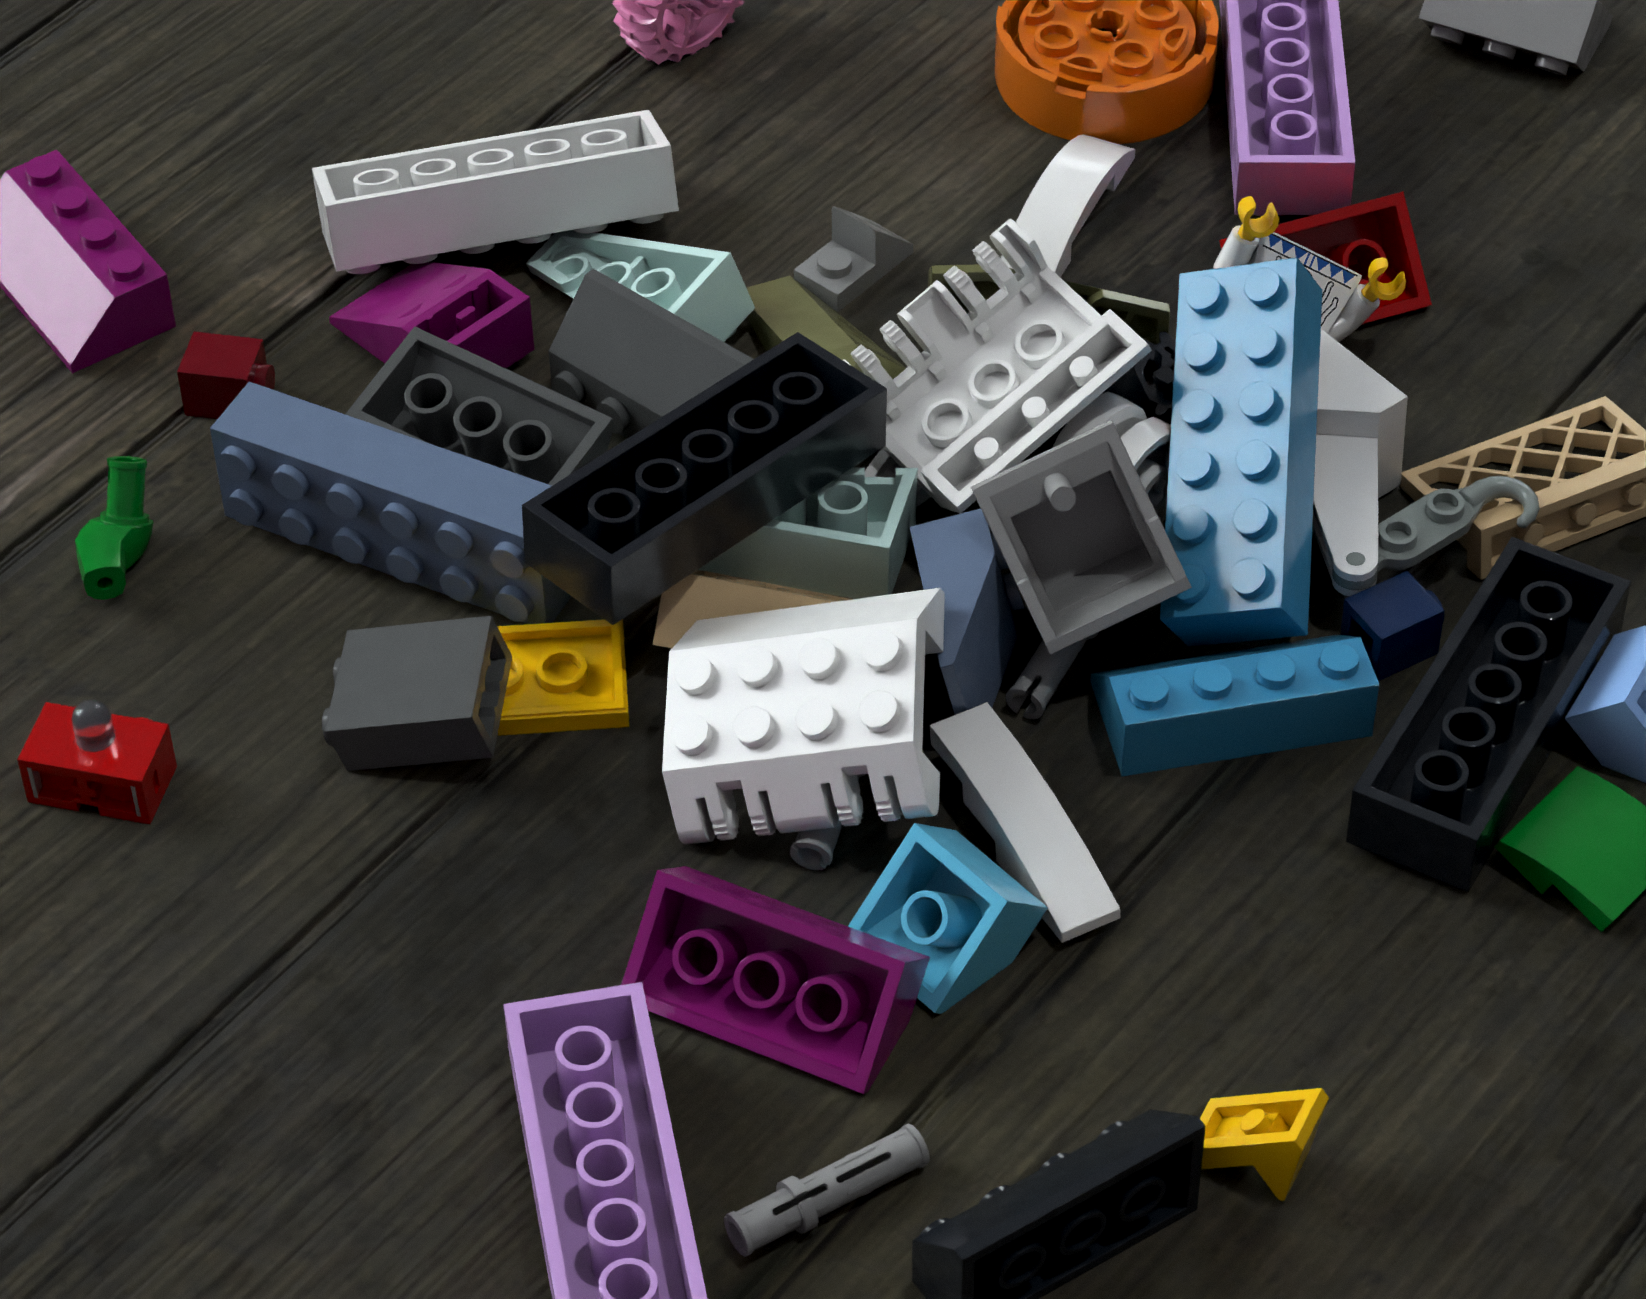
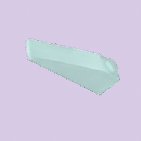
M574 230L554 233L526 262L531 273L573 299L585 274L595 269L723 342L736 332L737 327L755 309L731 252L602 233L583 234L577 233Z

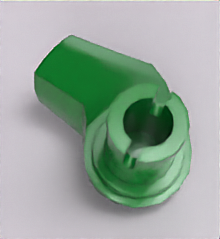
M131 456L107 458L106 511L100 512L99 517L90 519L75 539L76 554L83 585L87 595L94 599H111L123 593L126 585V570L143 555L151 539L154 522L150 519L149 514L144 513L145 471L147 468V460L144 458Z

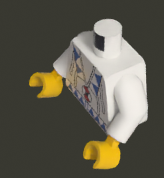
M1252 196L1244 197L1239 202L1237 210L1242 225L1235 226L1232 229L1213 266L1216 269L1297 257L1322 289L1321 329L1337 342H1340L1359 328L1379 307V299L1392 300L1403 293L1406 285L1404 271L1397 274V277L1392 282L1381 283L1377 280L1388 268L1386 258H1377L1372 261L1368 268L1369 283L1367 285L1359 284L1362 277L1361 274L1275 233L1279 217L1272 202L1267 206L1263 216L1251 219L1256 209V203Z

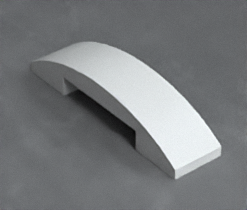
M1082 134L1069 141L1057 153L1039 178L1016 223L1035 239L1047 266L1059 277L1062 276L1071 261V246L1075 237L1105 189L1115 191L1135 159L1136 149ZM1001 256V259L1008 266V268H1012L1010 264L1006 261V259L1003 256Z

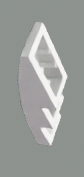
M988 702L931 724V745L962 782L963 802L995 841L996 861L1006 873L1048 907L1042 919L1058 939L1063 943L1120 919V907L1083 840L1022 746Z

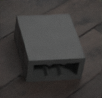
M483 616L347 630L342 655L334 663L333 676L335 687L331 705L324 710L322 717V730L325 741L329 746L334 747L347 771L494 757L512 654L493 617Z

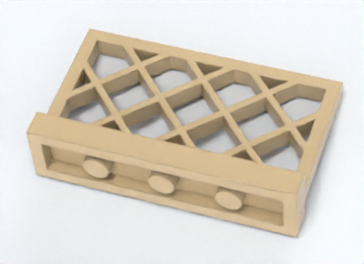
M1604 396L1403 471L1400 488L1414 501L1438 490L1431 488L1429 485L1439 481L1460 484L1458 487L1460 489L1489 476H1508L1519 479L1532 488L1538 496L1540 510L1535 521L1529 526L1520 528L1517 525V519L1524 510L1519 501L1512 498H1498L1484 505L1472 523L1470 530L1456 539L1467 549V568L1482 580L1487 577L1511 537L1555 552L1646 517V430L1609 398ZM1602 420L1613 429V432L1580 428ZM1540 443L1563 445L1561 452L1529 447ZM1574 447L1605 450L1606 454L1605 457L1573 454L1572 451ZM1617 452L1634 454L1623 459H1615ZM1489 462L1511 464L1510 471L1478 467ZM1523 466L1555 470L1553 477L1521 473ZM1565 472L1582 473L1576 477L1564 479Z

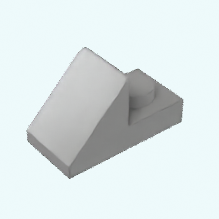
M833 206L831 209L832 240L794 269V279L833 310L839 312L913 253V244L870 219Z

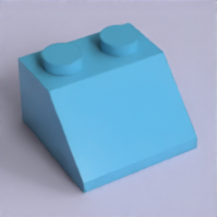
M914 823L848 927L929 956L930 959L917 998L934 1013L942 1014L1014 961L1048 907L956 830Z

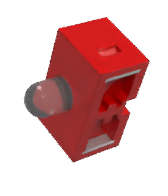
M86 700L75 707L45 702L17 759L27 802L79 811L81 804L96 806L101 816L150 825L177 768L169 724L156 722L144 717L133 718L111 714L108 707L98 700Z

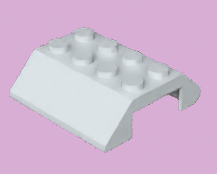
M1008 219L990 235V239L1014 269L1015 274L1012 273L995 250L986 242L982 241L972 250L977 263L1000 288L989 299H984L974 286L973 281L964 271L959 270L957 266H953L943 276L970 311L968 314L950 291L941 282L936 280L897 313L901 323L924 350L922 353L919 352L901 328L893 321L889 320L879 329L887 345L907 365V368L897 377L892 379L882 367L877 356L870 349L862 346V344L851 352L852 358L862 369L863 373L887 388L886 446L883 449L902 468H918L917 483L942 508L960 514L976 501V497L971 489L972 486L1021 463L1152 351L1149 344L1111 309L1101 316L1047 266L1035 239L1012 219Z
M941 588L697 620L669 651L662 774L680 841L686 845L711 842L716 835L720 841L737 838L739 833V817L733 789L741 788L743 789L753 831L758 836L773 835L775 829H778L780 833L835 828L838 826L839 821L844 826L859 825L861 819H863V801L860 796V787L857 779L859 774L869 775L876 809L879 813L878 816L884 822L896 821L900 819L902 813L906 819L937 815L939 810L940 772L922 752L925 655L943 652L945 593Z

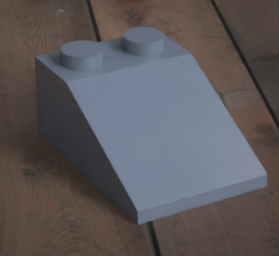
M977 509L910 527L923 590L941 588L945 593L943 652L937 654L955 715L988 702L991 708L993 707L1018 639L1012 611L1024 609L1022 596L1012 573H1002L1003 569L1009 567L993 533H991L982 510Z

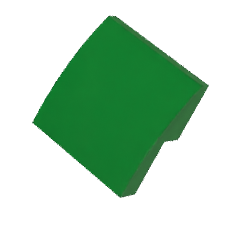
M1578 766L1494 846L1541 894L1553 884L1600 932L1605 930L1646 889V806L1616 785Z

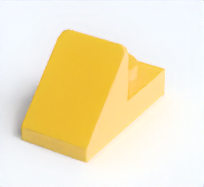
M1322 1088L1210 1098L1200 1117V1120L1205 1124L1201 1169L1253 1165L1277 1199L1285 1201L1310 1151L1329 1100L1328 1095Z

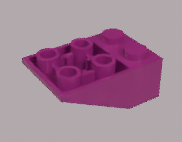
M435 262L411 264L329 316L331 325L384 364L414 326L504 368H508L535 350L530 297L492 270Z

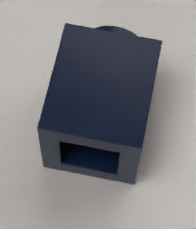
M1405 571L1345 598L1340 635L1361 637L1377 680L1380 681L1439 653L1445 610L1438 597L1432 591L1425 590L1408 571Z

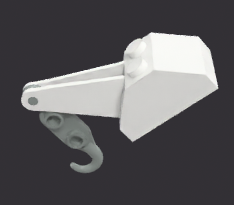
M1321 329L1312 532L1326 563L1332 584L1339 593L1352 596L1376 585L1377 573L1381 569L1387 568L1401 571L1426 559L1466 534L1483 506L1494 499L1512 498L1522 504L1524 510L1517 519L1518 527L1526 528L1535 521L1540 507L1538 496L1530 486L1519 479L1508 476H1489L1477 480L1464 488L1435 490L1378 524V498L1401 485L1408 396Z

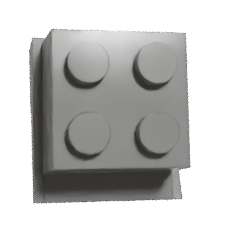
M1112 420L971 487L1050 655L1192 588Z

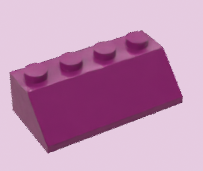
M57 149L5 171L0 179V288L72 374L176 327L167 274Z
M683 866L657 870L621 985L642 982L647 1008L652 1013L865 1094L870 1090L910 1021L930 957L701 871Z

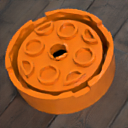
M1006 0L1002 6H998L996 14L995 79L999 93L1011 110L1024 121L1041 131L1063 139L1072 140L1079 135L1085 134L1116 144H1127L1165 135L1194 118L1205 106L1213 91L1219 30L1217 10L1212 0Z

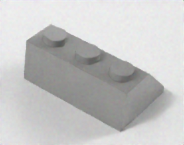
M1424 0L1419 19L1432 28L1430 36L1460 46L1464 37L1484 43L1483 52L1513 61L1516 52L1536 58L1535 67L1566 76L1569 67L1585 71L1609 29L1613 18L1599 0Z

